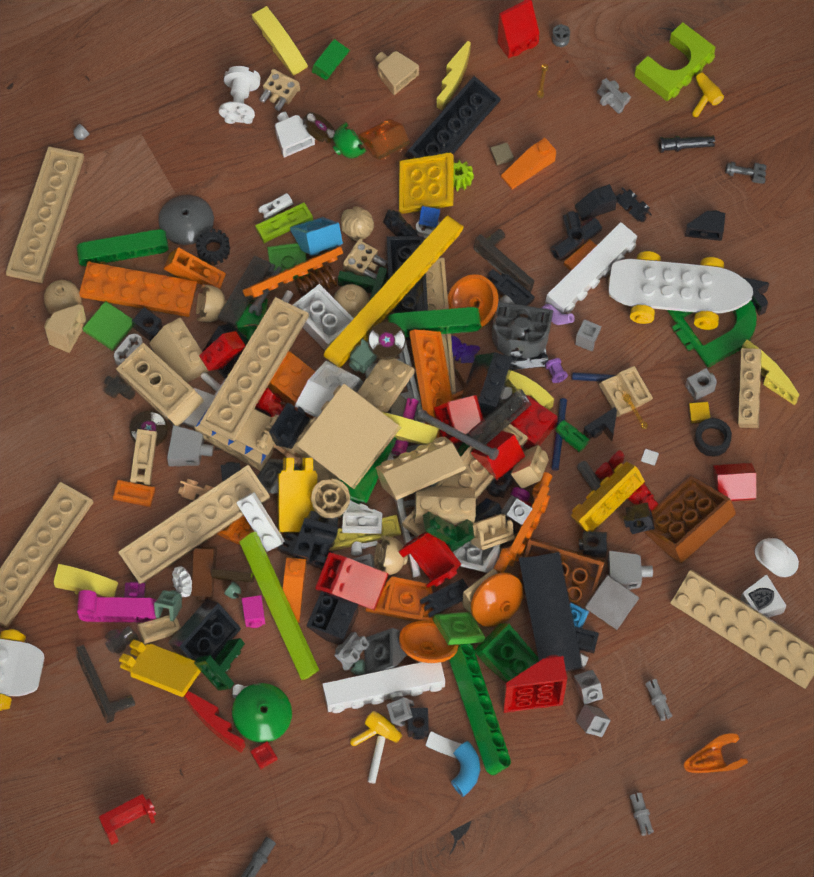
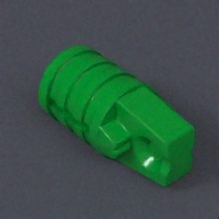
M564 420L555 429L564 441L569 443L579 453L590 442V439L583 435L582 432Z

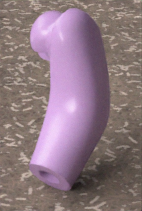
M545 304L541 307L542 309L553 310L552 322L555 325L569 324L575 320L572 313L563 314L551 304Z

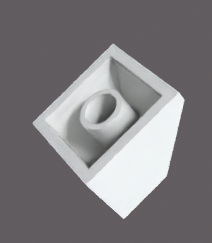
M469 541L453 553L460 561V566L488 573L494 568L500 556V544L481 550Z

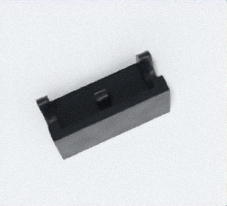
M287 403L269 431L276 446L292 449L310 421V418L307 417L301 407L296 411L292 404Z

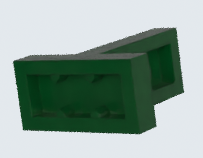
M380 267L376 279L370 276L355 275L350 271H340L338 286L358 285L371 294V300L385 285L387 268Z
M429 511L423 515L425 531L444 541L452 552L475 538L473 522L468 519L455 527L453 524L446 522Z
M241 638L228 640L215 659L210 655L198 657L194 664L218 691L231 689L234 682L225 672L230 669L232 661L240 655L245 643Z

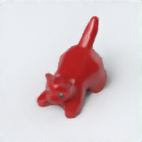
M267 387L255 408L270 414V417H274L275 415L279 416L285 406L281 404L283 401L280 396L273 393Z

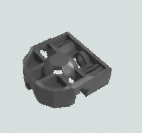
M498 302L492 326V342L495 348L507 356H511L512 350L519 348V351H523L522 358L537 357L546 348L553 310ZM520 314H526L529 317H521Z

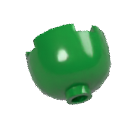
M344 122L333 134L335 144L333 149L338 155L342 154L349 159L357 158L367 152L364 147H360V145H363L362 141L353 129L347 128L349 124Z

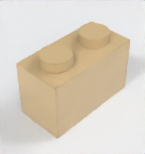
M539 445L523 451L525 458L513 468L511 475L521 489L541 481L549 459L547 453Z

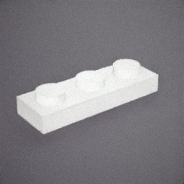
M255 492L236 502L254 532H257L267 552L285 542Z

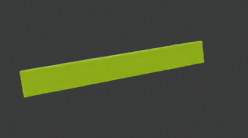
M251 532L239 543L301 680H306L318 672L319 668L257 532Z

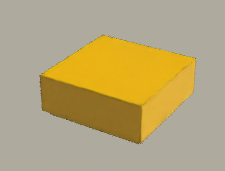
M708 402L689 403L691 423H701L705 419L710 418Z

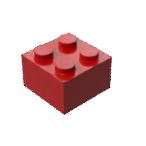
M526 395L506 421L528 437L527 442L523 446L530 449L537 445L540 446L557 426L558 416Z

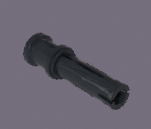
M678 135L674 136V138L659 137L660 153L670 150L679 152L681 149L715 147V143H713L715 142L714 135L680 138Z

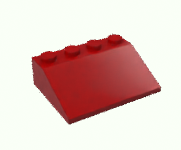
M549 655L508 681L505 686L503 713L563 705L567 684L564 657Z

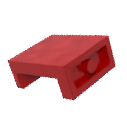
M426 531L407 542L398 551L403 558L411 554L430 579L425 585L427 588L433 585L435 587L439 586L445 581L446 577L448 580L458 573L456 570L461 565L444 541Z
M141 794L99 816L102 828L111 845L119 842L115 830L144 815L148 816L151 824L155 823L154 816L156 812L150 798L145 799L144 795Z

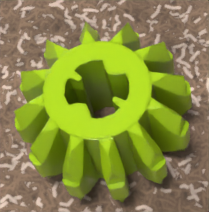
M460 159L457 163L454 162L453 188L455 187L458 192L459 188L465 190L466 186H471L474 179L472 166H468L467 161L462 164Z

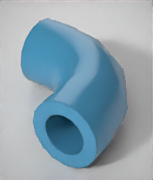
M469 741L461 744L453 753L460 763V771L451 781V784L462 797L468 794L475 786L481 771L479 756Z

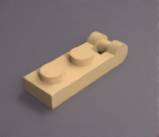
M137 429L130 482H143L144 485L151 484L157 431ZM139 469H144L145 475L138 474Z

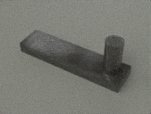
M497 229L487 238L479 235L475 239L473 249L500 273L508 274L526 290L531 292L534 280L495 247L496 244L505 238V233L501 229Z
M254 255L218 315L220 321L236 327L253 298L252 295L245 297L243 289L265 280L271 268L270 262Z
M518 389L510 397L502 399L500 405L466 435L486 445L532 404L524 391Z
M85 646L76 647V657L106 724L114 721L115 713L135 706V701L131 694L110 702Z

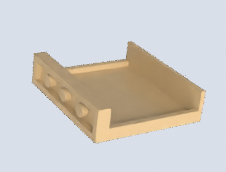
M343 384L335 389L333 392L334 397L331 401H326L322 406L321 414L311 420L309 424L311 427L308 431L303 432L299 436L297 446L351 488L355 489L401 427L346 384Z

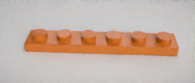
M340 246L319 254L243 289L245 297L250 295L253 298L264 294L263 290L265 289L270 291L279 287L278 283L280 282L285 284L293 281V276L295 275L301 277L309 273L308 269L316 270L323 267L322 263L326 261L331 263L338 260L337 256L343 254L342 248Z

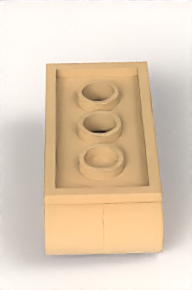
M144 343L116 368L121 378L172 425L180 426L204 402L202 397Z

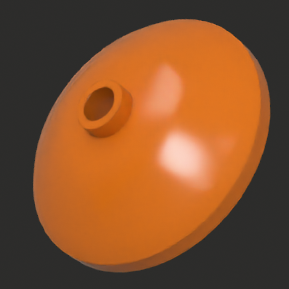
M473 274L461 278L453 285L448 294L449 309L477 308V304L480 303L478 309L482 327L493 318L498 307L497 289L492 281L482 275Z
M505 572L487 578L478 587L472 598L471 613L473 618L485 627L498 626L500 623L508 621L517 612L522 602V583L513 574Z
M424 620L410 623L401 630L399 635L401 649L409 657L419 662H444L452 658L458 651L459 644L448 645L434 621Z

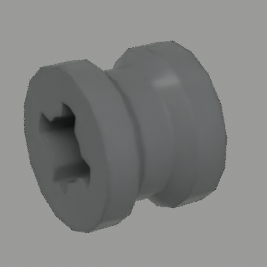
M563 24L555 26L552 33V42L557 47H565L570 40V29Z

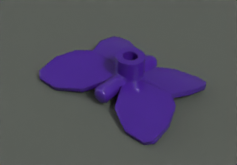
M452 336L453 358L455 357V360L459 361L461 357V363L474 362V355L478 353L480 347L477 345L467 346L466 343L462 344L459 338Z

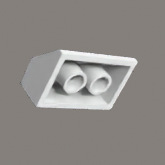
M320 284L293 304V306L309 313L303 328L325 351L354 319Z

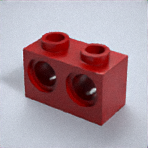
M236 331L224 333L203 351L199 357L208 371L223 368L246 346Z

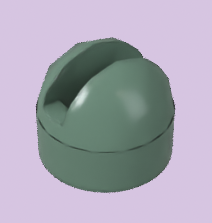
M233 581L224 594L229 598L236 599L239 597L237 594H241V588Z
M364 659L353 663L351 672L358 676L365 675Z

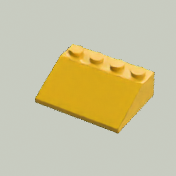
M627 461L624 464H619L614 470L615 473L610 478L606 477L596 491L593 490L587 495V500L582 505L578 504L572 510L571 517L585 532H593L645 482L636 466Z

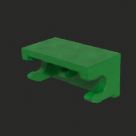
M333 39L314 63L312 73L327 80L350 50Z

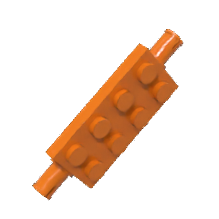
M544 472L541 481L537 482L533 488L534 503L531 507L533 509L521 526L512 546L502 549L493 568L497 573H504L508 565L513 567L515 562H519V558H522L523 551L529 539L532 538L534 529L536 530L540 523L542 513H545L549 505L548 502L551 496L548 495L550 490L548 486L552 479L551 474Z

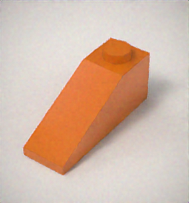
M543 138L520 156L501 175V178L511 189H514L555 162L556 149L546 138Z
M179 247L169 254L163 268L181 279L197 281V284L212 285L219 289L226 275L225 272Z
M286 558L283 591L297 622L300 623L307 571L306 559Z

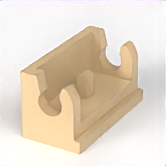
M503 513L473 523L475 538L471 540V544L481 550L515 539L512 521L508 520L506 524V515Z

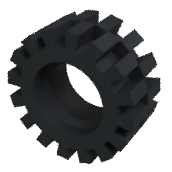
M208 229L206 234L202 232L201 237L198 236L196 242L197 254L204 262L208 261L210 265L214 262V265H218L217 261L223 263V258L226 260L228 255H230L229 238L226 237L225 233L222 234L221 230L218 229V232H216L215 229H212V232H209ZM216 242L220 244V249L208 251L206 246L209 243Z

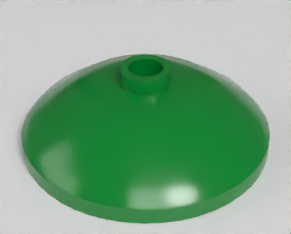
M256 683L247 686L237 695L232 707V719L239 733L248 740L258 743L271 742L281 737L288 729L292 719V707L288 697L281 689L267 683ZM265 707L267 709V712L262 713L260 711V708Z

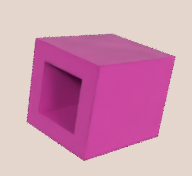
M261 595L242 598L246 627L258 628L265 624Z

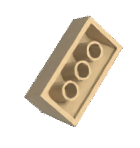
M446 437L436 438L427 445H420L416 450L402 453L399 457L384 461L376 467L382 488L396 500L466 469L455 446Z

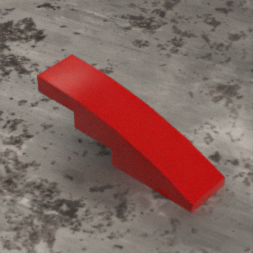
M187 691L183 698L194 714L222 741L242 753L245 748V741L231 733V723L218 717V707Z

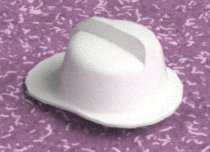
M767 538L757 544L755 548L757 560L772 573L779 577H789L797 571L799 564L797 555L782 540Z

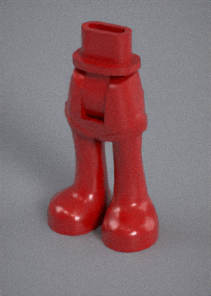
M621 450L617 451L608 463H603L596 470L595 475L599 479L610 478L614 474L613 470L624 462V453ZM645 482L628 498L634 505L648 502L651 511L659 504L645 485Z

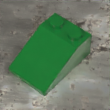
M500 623L485 638L484 642H481L474 649L475 654L505 683L539 662L538 656L512 626L506 623Z

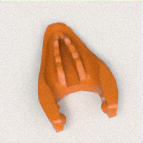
M729 733L715 738L684 762L685 770L691 773L723 772L736 770L748 764L747 759L741 758L727 765L721 753L722 746L736 743L740 739L739 735Z

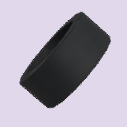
M705 419L696 428L694 442L697 449L706 456H719L729 448L732 432L727 423L720 419ZM713 428L721 431L724 435V442L719 446H709L702 440L704 430Z

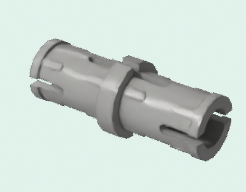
M654 679L652 684L648 681L645 686L652 698V705H655L660 720L664 721L666 720L665 717L669 719L673 715L666 703V696L662 694L657 679Z
M637 793V799L635 794H632L630 799L635 811L634 818L638 821L641 835H647L645 827L648 834L653 833L654 830L648 816L650 812L646 809L642 793Z

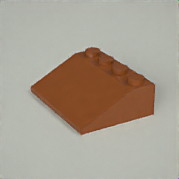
M691 475L651 511L655 529L645 531L644 533L670 557L683 563L733 518L736 512L730 498Z
M530 538L524 558L560 552L570 602L584 608L599 586L606 560ZM520 568L518 579L520 580L523 586L522 599L527 600L522 572Z

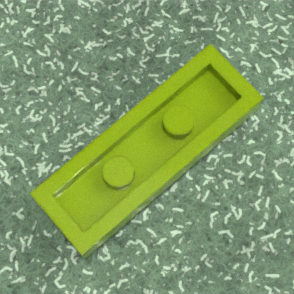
M304 202L255 225V228L262 241L266 243L291 231L290 227L313 220V216Z

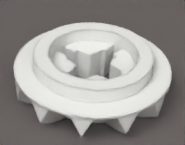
M182 566L174 568L172 581L176 592L182 594V597L190 596L192 591L190 574Z

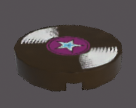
M311 112L306 114L303 118V125L306 124L307 132L320 142L325 140L326 143H330L335 132L333 126L319 114Z
M382 322L371 329L367 343L369 350L376 357L390 360L398 357L404 350L406 338L403 330L398 325L391 322Z
M156 411L140 412L132 419L129 427L131 438L135 443L137 429L157 431L156 446L165 440L168 433L165 418Z

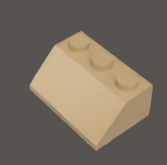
M181 317L165 325L150 341L149 345L153 352L187 383L201 376L203 372H209L199 357L202 350Z
M425 487L416 491L414 523L424 524L423 515L428 511L453 525H459L467 519L474 523L476 517L474 488Z

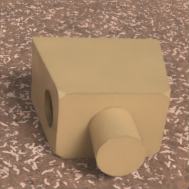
M397 51L393 52L390 56L380 52L375 58L379 63L378 76L393 95L397 94L419 75V65Z

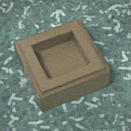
M508 143L490 148L496 166L514 160Z

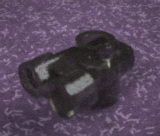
M116 375L114 378L110 376L105 378L104 384L106 386L103 391L107 395L116 398L118 394H121L128 400L134 398L135 391L131 389L130 385L124 383L123 379Z
M127 626L121 632L119 629L111 630L105 635L107 640L105 645L112 654L114 652H123L133 639L139 640L136 632L130 626Z

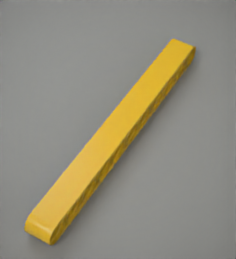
M446 216L330 344L324 353V357L337 367H342L350 358V353L357 345H361V340H366L371 329L387 317L456 240L464 226L450 216Z

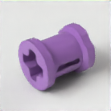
M560 358L552 359L545 364V368L550 371L553 383H559L568 377L567 372L561 366Z

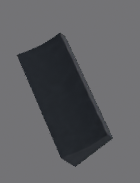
M473 76L408 149L404 156L408 159H415L445 153L454 154L501 101V98L478 78Z
M424 236L386 237L387 281L423 243ZM426 273L389 315L428 311Z
M560 552L519 558L539 661L549 655H558V657H564L566 672L583 668Z

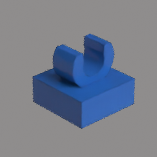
M422 206L419 224L436 228L441 209Z

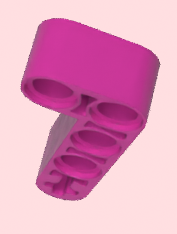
M82 590L78 593L77 613L79 619L86 622L144 623L156 619L154 602L157 600L153 598L97 597L94 591Z

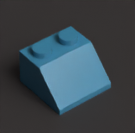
M324 217L290 227L301 250L311 256L320 254L322 250H332L337 248L338 245L343 244L339 223Z

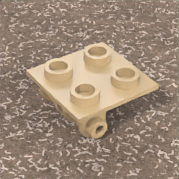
M254 409L236 440L268 456L275 445L269 431L279 416L269 417Z

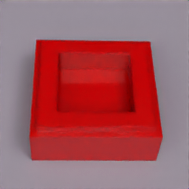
M268 741L250 751L260 770L278 760Z

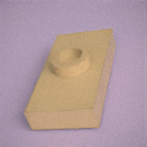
M170 615L137 625L144 644L173 636L181 628L177 618H175L174 622L170 621Z

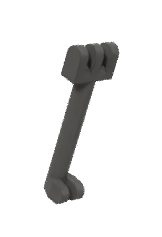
M271 264L266 276L271 277L280 273L282 267L278 266L274 271L275 265ZM268 289L263 290L264 294L256 298L249 308V313L253 314L256 311L257 316L261 315V304L270 292Z

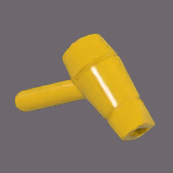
M703 72L696 76L697 83L704 95L693 110V117L699 116L708 101L712 105H717L724 99V95L719 87Z
M373 711L365 720V725L370 729L352 738L350 743L352 746H356L376 734L397 743L402 734L383 715Z

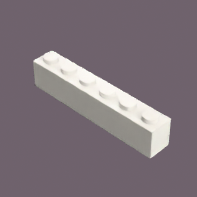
M620 222L547 294L545 303L551 304L563 314L566 312L570 313L574 309L575 303L578 300L582 301L587 296V291L590 288L594 289L599 284V279L602 276L606 277L611 272L613 263L623 260L627 252L630 253L637 245V235Z
M420 662L323 683V692L328 712L340 713L346 708H361L364 704L372 703L376 705L387 699L399 700L403 696L410 694L411 696H418L424 691H440L445 687V677L441 662Z

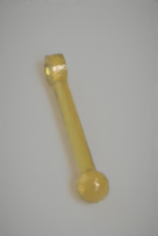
M542 64L541 66L542 77L540 90L537 92L539 98L544 97L543 87L546 70L548 69L547 64Z
M626 394L623 400L630 405L641 423V428L646 429L648 423L643 421L631 401V396Z

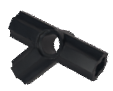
M572 211L563 215L562 218L567 236L550 247L553 257L556 260H563L601 232L602 226L596 218L591 217L581 225L578 213Z

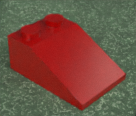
M525 0L499 13L497 43L508 59L518 56L523 51L529 48L532 49L539 44L540 33L532 0Z

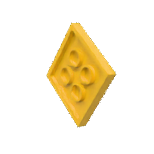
M452 153L400 161L399 211L401 214L421 211L422 206L434 208L453 206L454 155Z

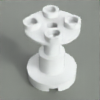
M233 66L229 68L228 72H225L224 82L231 88V95L234 97L233 102H226L219 107V114L225 118L224 121L226 123H252L255 112L251 107L244 104V99L248 98L250 91H254L260 86L261 77L255 70L252 73L248 67Z

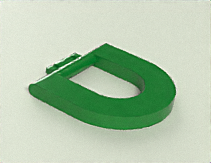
M750 300L744 306L732 311L736 318V324L732 330L703 345L684 319V317L694 312L667 310L676 325L672 326V330L674 332L679 330L676 332L679 340L684 346L687 345L686 349L688 352L695 349L707 367H711L740 351L745 341L751 340L757 322L756 310Z

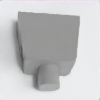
M173 425L167 457L169 466L200 465L202 455L213 456L214 445L204 444L202 433Z
M609 551L608 554L609 577L628 590L640 588L642 577H653V566H641L640 555Z

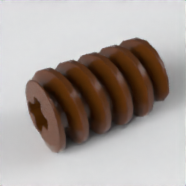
M323 266L322 271L316 269L315 274L309 272L308 277L306 275L302 276V281L296 278L295 284L301 297L319 284L322 287L326 286L328 290L331 289L330 283L336 287L337 280L332 268L328 266V269L326 266Z

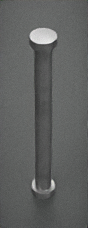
M423 409L417 415L419 421H425L489 455V458L492 460L497 458L499 454L498 449L486 446L430 416Z

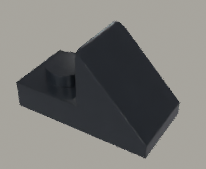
M744 278L753 288L751 301L759 316L766 313L768 301L763 294L767 292L769 283Z
M614 407L585 426L583 435L591 439L592 437L597 438L604 432L613 441L617 409Z

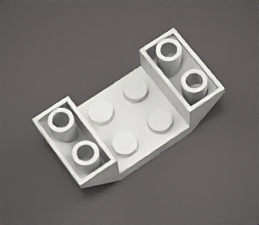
M325 361L307 381L295 407H301L304 412L318 417L322 412V406L326 401H331L334 397L333 392L339 385L346 384L353 391L357 392L362 386L363 381L359 377Z

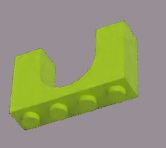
M683 22L671 33L670 44L688 58V65L679 70H669L647 56L636 66L635 77L666 101H669L672 97L675 98L683 86L686 87L691 82L692 77L695 74L701 73L707 63L710 64L715 58L716 47Z

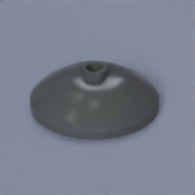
M181 195L169 200L162 207L159 214L160 229L166 231L169 241L179 245L196 244L198 236L201 237L202 232L206 234L208 229L211 232L214 225V215L209 204L193 195Z

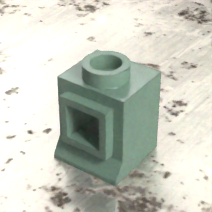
M362 339L361 345H357L350 353L349 363L353 370L360 371L363 374L377 359L369 350L368 343Z
M163 590L158 600L154 602L155 617L159 618L162 610L168 608L170 621L174 622L182 608V594L174 590Z

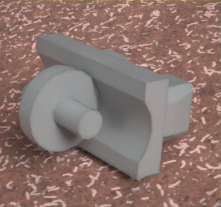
M606 78L602 80V85L597 91L602 97L600 104L602 106L609 104L619 114L623 111L625 105L629 103L631 96L627 92L621 93L618 90L619 84L615 80L609 81Z
M351 632L344 643L336 647L334 656L342 663L344 670H349L353 663L359 660L362 651L368 648L369 642L364 636L359 637L356 632Z

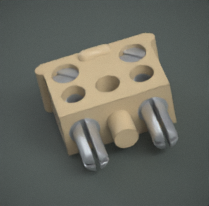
M272 69L271 75L263 85L264 93L259 100L264 103L269 95L271 96L269 100L272 103H275L278 99L279 101L275 109L280 111L284 103L289 105L296 93L300 91V84L287 75Z
M359 239L345 259L343 271L347 270L355 275H365L376 279L377 275L368 269L370 268L373 271L377 269L378 265L374 264L373 261L382 266H385L387 261L377 256L378 250L362 242V239Z

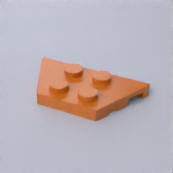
M392 576L383 588L375 611L366 608V612L414 622L433 621L434 616L429 618L427 615L433 609L425 611L423 608L429 603H420L422 598L433 593L432 588H427L425 586L427 583Z

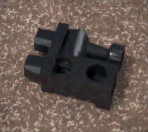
M310 511L307 518H304L292 558L306 559V564H309L314 544L319 545V554L314 555L312 563L324 567L328 551L334 546L338 534V518H327L326 523L319 522L320 515L315 511Z

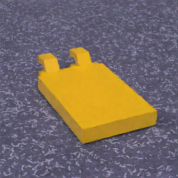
M283 458V471L278 473L279 532H300L304 518H307L310 511H315L311 503L312 491L317 484V473L312 471L313 458H302V471H293L294 458Z
M134 639L129 646L132 648L131 654L137 656L136 660L124 653L119 658V661L122 662L120 668L129 671L131 677L181 697L185 695L201 672L194 664V660L153 644L145 646L142 642Z

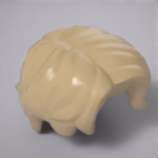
M358 206L345 210L341 217L342 231L354 241L366 239L374 228L372 215L367 210Z

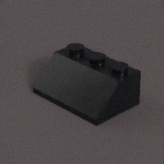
M496 352L476 355L461 399L477 395L481 413L496 417L512 369L513 357Z
M206 599L168 643L179 655L196 661L198 657L209 655L215 659L227 641L232 640L241 628L218 602Z

